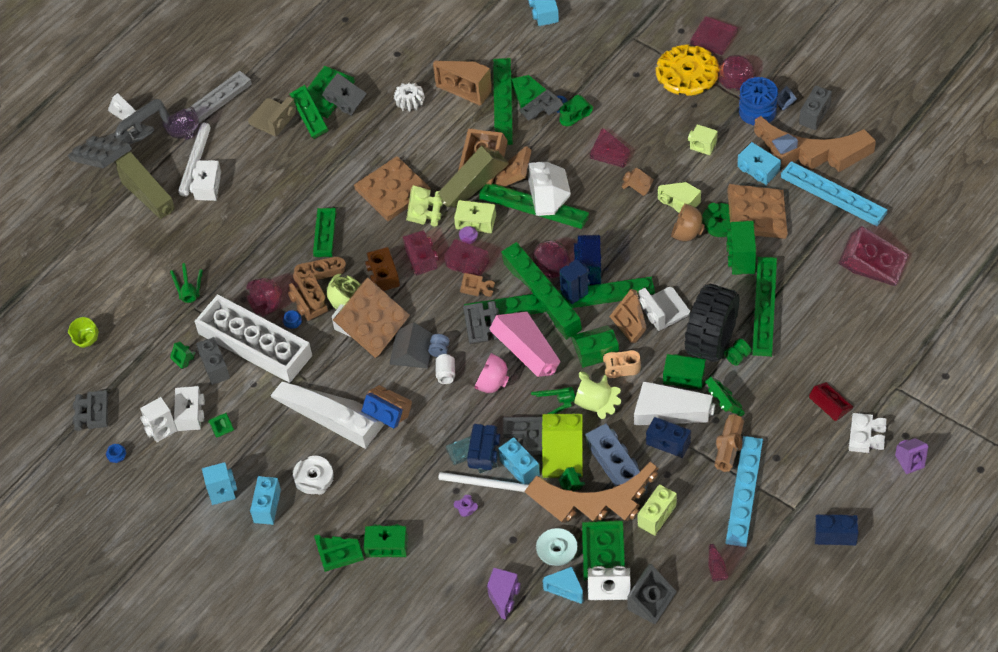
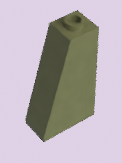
M481 146L439 191L438 194L442 198L441 202L446 207L457 208L459 200L467 201L509 163L499 151Z
M130 151L115 160L121 183L157 217L162 219L175 210L172 198Z

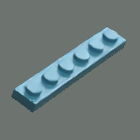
M792 161L781 173L782 179L875 226H878L887 214V209Z
M743 436L726 544L746 547L763 439Z

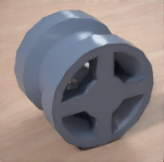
M442 334L432 335L428 352L435 357L447 354L448 349L446 347L449 345V338Z

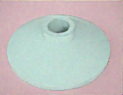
M554 528L545 531L538 538L536 551L543 562L553 566H560L574 558L577 552V541L569 531Z

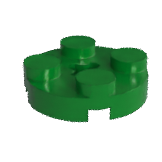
M710 203L704 211L702 224L705 225L704 227L710 235L714 237H727V230L730 229L728 204ZM718 218L725 219L722 222H718Z

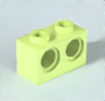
M659 484L638 513V527L656 535L677 506V493Z

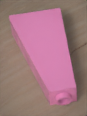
M528 312L496 315L489 328L490 331L537 377L553 375L561 361Z

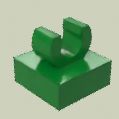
M179 341L174 343L170 359L181 369L188 367L189 361L194 359L196 352H191L189 346H185Z
M567 467L558 479L562 489L575 492L582 489L585 485V482H580L581 474L576 473L574 467Z

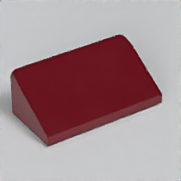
M827 382L814 386L809 394V398L834 421L841 419L853 409V406Z

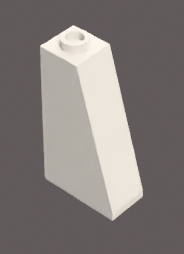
M643 382L634 412V425H650L654 417L673 424L708 422L710 415H714L716 404L713 403L712 395Z

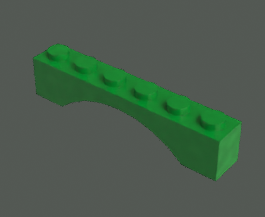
M516 242L501 251L504 265L514 277L521 280L531 290L563 337L567 340L571 335L582 330L580 317L521 246Z

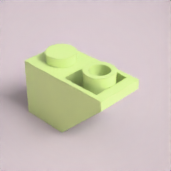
M687 182L660 185L658 187V199L663 204H667L677 212H680L685 203L695 208L701 203V190Z

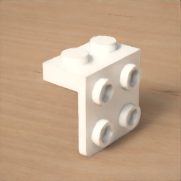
M668 287L652 296L646 288L638 291L641 309L646 313L649 321L654 324L658 331L690 315V310L672 287Z

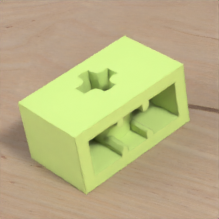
M459 200L454 217L455 228L461 230L464 227L471 226L477 232L492 233L496 218L495 205Z

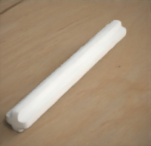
M208 123L200 125L178 190L181 196H188L190 192V183L194 180L193 168H196L197 160L201 159L211 129Z

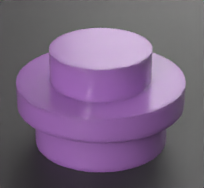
M471 226L464 227L459 232V238L465 244L474 243L478 237L477 230Z

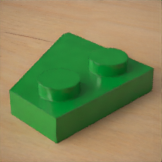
M529 75L512 79V85L520 109L546 91L543 86Z
M314 535L325 572L364 560L358 539H342L341 537L334 536L331 539L322 538L321 535Z

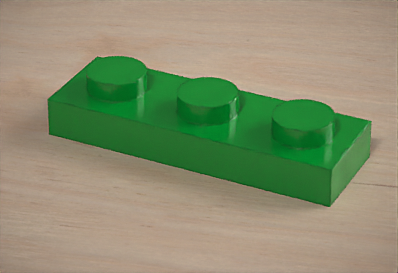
M305 85L289 93L291 98L294 99L295 106L313 139L329 131Z
M317 208L313 247L314 257H332L336 208Z

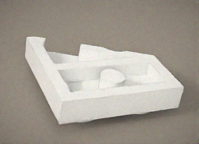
M118 93L112 97L108 109L109 112L121 120L136 111Z

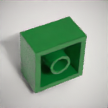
M753 221L730 222V229L727 230L726 251L728 252V267H731L732 275L755 274L756 244Z

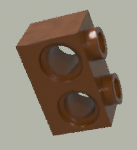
M385 247L368 252V260L365 261L367 271L372 273L370 280L382 291L400 287L399 277L389 248Z

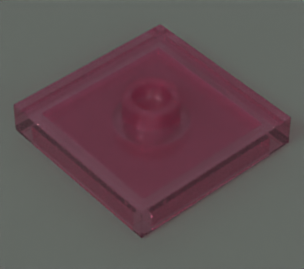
M705 16L690 39V44L723 55L735 36L737 27Z

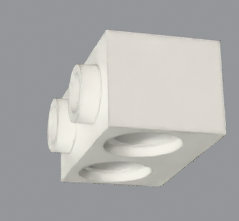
M161 397L140 408L143 415L140 419L145 426L144 430L149 438L153 436L155 441L159 442L177 432L171 412Z

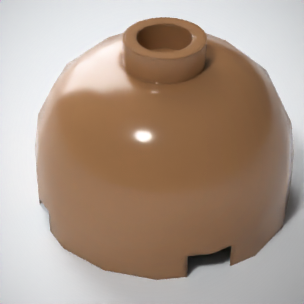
M685 203L679 212L677 222L674 224L671 237L678 241L687 242L693 240L697 234L701 235L705 226L702 224L701 212L694 206Z

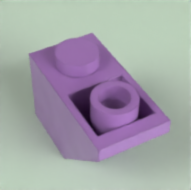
M493 568L487 585L488 595L501 618L506 619L508 612H512L514 606L513 597L518 595L521 583L518 582L517 574Z

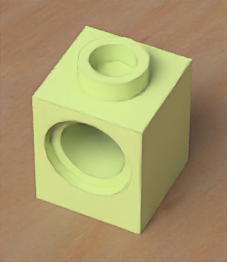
M697 125L694 131L691 130L688 137L690 149L711 155L717 143V131Z

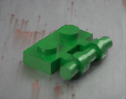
M710 377L705 381L709 386L708 391L712 396L719 399V405L725 412L730 411L739 417L745 414L740 402L733 398L730 389L725 387L720 380Z

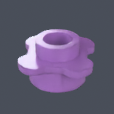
M465 495L463 499L454 502V507L458 509L463 517L471 515L478 508L477 503L471 500L470 495Z

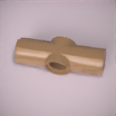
M735 414L728 416L723 434L719 435L716 440L718 453L714 465L723 472L731 470L736 452L740 451L743 445L741 432L744 420Z

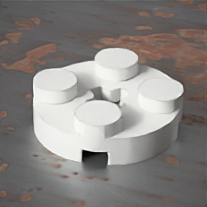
M309 456L307 460L299 461L293 470L296 488L307 494L320 495L325 493L334 477L329 462L320 456ZM317 472V477L310 478L309 474Z

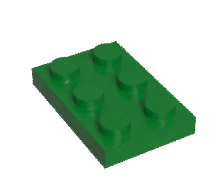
M324 66L308 86V90L322 117L328 119L337 106L328 102L322 96L326 87L337 73L353 84L355 80L352 76Z
M623 521L582 522L584 581H588V569L593 567H625Z

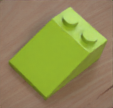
M542 414L543 478H560L567 467H574L576 473L581 474L580 478H583L582 414Z

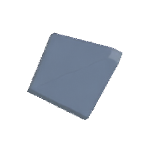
M787 86L777 96V103L783 111L797 100L793 91Z
M786 134L772 140V143L782 155L796 149L798 140L792 135Z

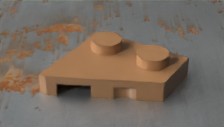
M526 146L508 161L509 164L496 175L494 184L505 187L524 179L532 150Z
M631 289L609 317L631 343H636L647 327L637 291Z

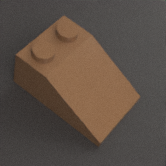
M465 61L433 62L436 87L480 106L492 92L490 68L487 66Z
M468 129L458 171L481 146L499 151L504 157L508 143L504 134ZM495 177L492 178V179H491L489 182H487L486 184L492 185V183H493Z

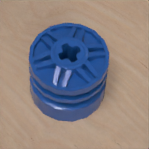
M754 77L742 84L740 87L739 115L743 121L755 126V119L760 116L769 123L775 118L778 89L775 83L764 77Z

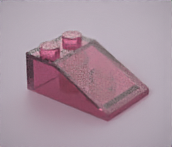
M860 226L850 234L838 264L854 274L896 286L908 254L863 226Z

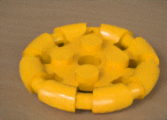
M685 44L675 46L672 50L664 52L657 61L655 72L659 83L663 84L664 88L669 92L677 95L682 93L686 94V96H693L703 93L705 89L709 90L716 83L720 67L716 57L712 56L711 52L697 45L693 47ZM687 67V68H692V69H691V70H684L683 68Z

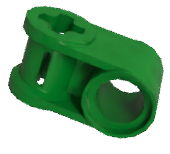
M576 95L560 107V124L566 127L572 126L579 120L589 116L593 111V106L582 95Z

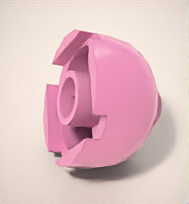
M492 353L490 354L474 386L475 389L485 393H494L501 386L505 387L509 377L506 376L508 368L503 359Z

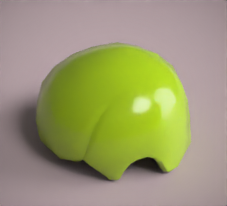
M79 317L70 324L68 334L76 346L85 348L97 341L99 331L96 324L90 318Z

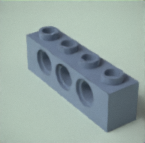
M604 424L586 433V445L615 487L626 483L640 473L636 460L629 457L626 446L623 443L620 444L614 429L610 430L608 425ZM649 482L644 487L646 489L644 494L648 493Z

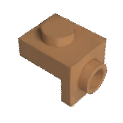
M636 167L624 175L622 179L624 183L621 187L625 189L630 186L644 196L648 193L654 179Z

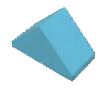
M572 567L544 577L543 588L545 591L580 604L583 603V590Z

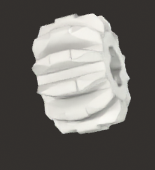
M408 82V84L402 83L401 87L396 88L394 99L396 100L397 107H401L402 111L408 109L410 112L411 109L417 110L418 106H422L425 96L421 86H418L417 83L411 84Z

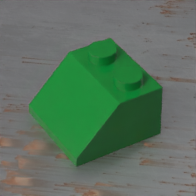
M607 325L571 335V340L582 368L604 362L603 356L607 353L619 352V344L614 331Z

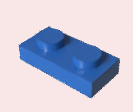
M370 392L366 394L361 411L394 429L398 427L403 409Z

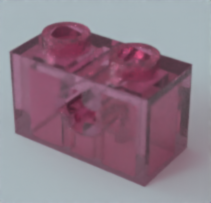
M454 239L444 255L446 266L451 270H457L462 273L481 276L489 264L488 251Z

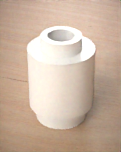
M442 354L436 358V378L441 384H450L455 378V359L449 354Z

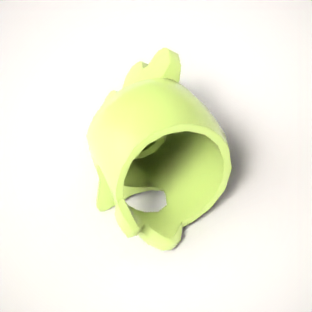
M580 371L579 378L582 381L574 403L584 409L597 412L600 419H605L606 413L614 414V405L618 406L621 404V399L617 397L621 392L620 388L610 387L606 375H604L600 383H594L590 380V376L587 373Z

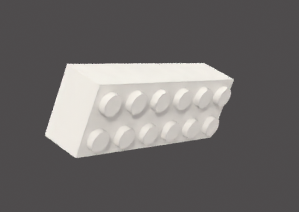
M218 294L195 320L199 335L207 339L215 337L218 345L289 383L312 357L309 342Z

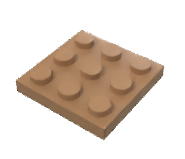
M398 156L354 184L355 190L387 221L408 209L413 185L431 190Z
M729 184L727 190L730 222L753 221L755 236L786 239L788 233L783 190Z
M366 278L334 317L333 321L376 358L410 315L375 283Z

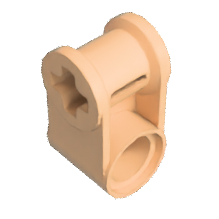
M637 351L610 352L603 356V361L606 363L605 375L609 378L637 375L641 371V360Z

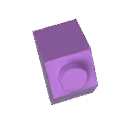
M916 438L904 440L897 445L895 456L906 474L925 468L928 445Z

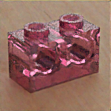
M424 230L403 236L404 248L416 276L437 269L436 261H439L436 250L431 248L433 244L430 236H426Z

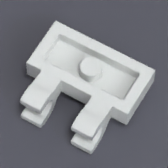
M853 413L849 451L869 453L870 448L883 450L885 436L875 435L871 437V431L885 433L887 419L877 418L873 420V415Z

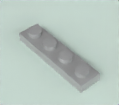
M238 71L186 110L187 115L199 124L252 85L251 79L241 71Z

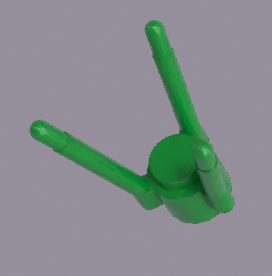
M183 263L184 285H182V288L174 271L171 270L170 273L178 291L179 300L191 303L197 299L196 297H200L199 289L203 270H199L195 288L193 284L188 283L186 264Z
M572 386L563 389L531 392V395H536V397L557 395L558 402L563 403L562 406L547 414H556L565 408L572 407L571 402H575V393Z

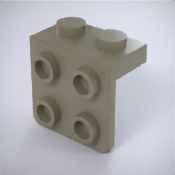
M287 97L282 104L270 98L265 99L248 119L249 124L277 137L297 113L294 99Z

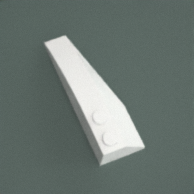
M281 382L271 394V398L365 449L385 425L361 411L363 405L350 399L286 382Z

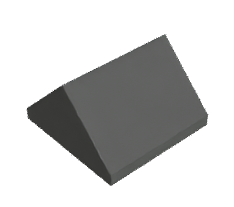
M414 322L399 329L396 333L390 365L428 369L431 356L428 349L431 345V336L434 334Z
M649 564L627 596L628 610L656 624L677 591L652 564Z

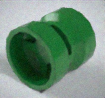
M737 339L733 343V347H729L724 352V355L731 364L738 366L743 361V357H747L752 350L747 342Z

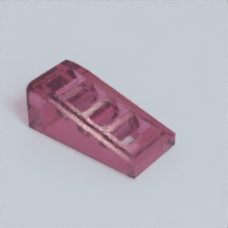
M709 544L708 567L712 581L727 580L728 573L725 562L715 545Z

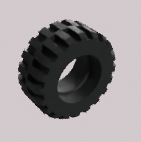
M711 283L704 285L700 290L690 313L685 333L684 345L689 355L712 362L719 361L723 357L732 338L738 317L740 298L735 290Z

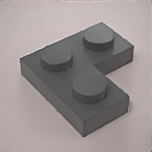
M547 89L519 111L529 121L536 118L541 111L546 112L548 115L556 113L563 103Z
M504 417L503 438H523V447L530 455H542V417Z

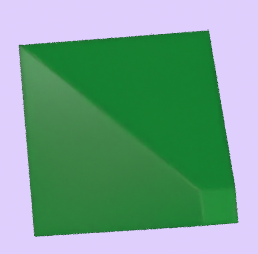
M227 412L208 420L216 438L234 431Z

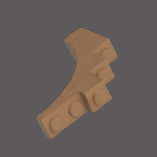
M762 116L755 119V134L765 141L766 146L771 149V154L781 160V169L786 167L791 161L794 162L799 159L801 164L809 170L828 161L830 166L841 172L874 153L876 141L863 129L849 136L826 140L807 139L792 135L798 140L797 148L781 155L772 143V140L789 133L774 127Z
M649 462L639 474L626 483L609 490L593 493L563 490L536 476L524 492L563 523L566 521L570 522L577 513L575 511L576 508L592 521H601L607 515L608 511L606 509L608 507L622 519L628 521L629 519L633 520L638 515L640 505L634 500L635 498L639 499L646 491L644 487L648 482L652 483L659 474L657 472L659 468L652 462Z

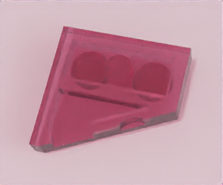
M603 128L590 152V159L622 168L625 167L630 156V149Z

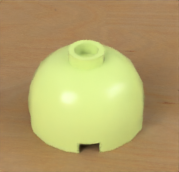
M336 274L327 287V298L335 309H338L340 304L345 305L361 285L351 276L347 275L344 278L340 277L341 274Z

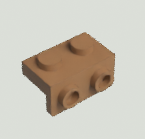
M293 283L289 284L290 292H288V295L292 302L297 303L296 307L301 316L304 315L307 321L328 312L325 303L321 309H311L307 305L299 287L295 288ZM305 285L308 289L314 288L312 285Z

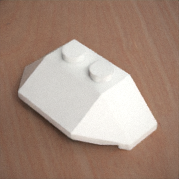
M549 162L529 163L527 176L536 216L555 215L558 209L570 197L565 169Z

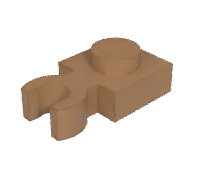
M464 273L460 292L478 296L479 292H482L485 296L491 297L493 291L487 288H494L495 282H482L481 276Z

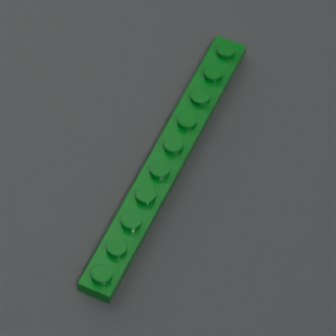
M652 277L590 285L588 286V295L579 298L573 304L569 303L566 299L565 301L571 308L622 301L631 289L637 291L638 297V291L646 288L651 296L655 294ZM534 294L464 304L465 306L482 303L483 310L489 309L488 302L495 301L496 308L499 309V315L528 312L530 315L546 312ZM490 316L485 317V321L491 320Z

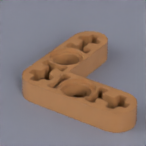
M332 257L295 266L294 280L311 309L318 310L324 306L325 295L317 280L333 277L336 274H343L346 265L344 259ZM315 268H322L324 271L318 272ZM309 284L312 285L314 288L308 289L305 287V285Z

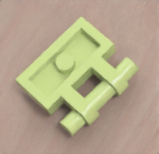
M413 185L406 220L424 225L426 219L431 220V226H438V221L441 218L440 207L443 205L441 202L442 198L438 194L439 191L435 192V197H431V190ZM428 205L433 206V211H428Z

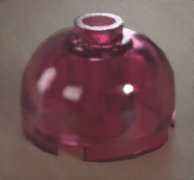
M729 56L720 65L719 81L726 89L730 90L731 87L736 88V91H740V87L746 80L754 78V67L745 56Z
M546 240L538 244L534 249L532 261L544 275H548V278L560 276L561 268L569 265L570 258L567 248L562 243L556 240Z
M257 278L248 282L246 290H249L250 295L247 296L250 307L256 314L260 312L263 317L278 309L281 304L282 290L274 281L268 278Z

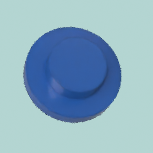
M294 310L286 312L283 317V324L289 329L297 328L302 323L301 315Z
M119 444L110 445L106 451V457L112 463L121 462L126 456L125 448Z

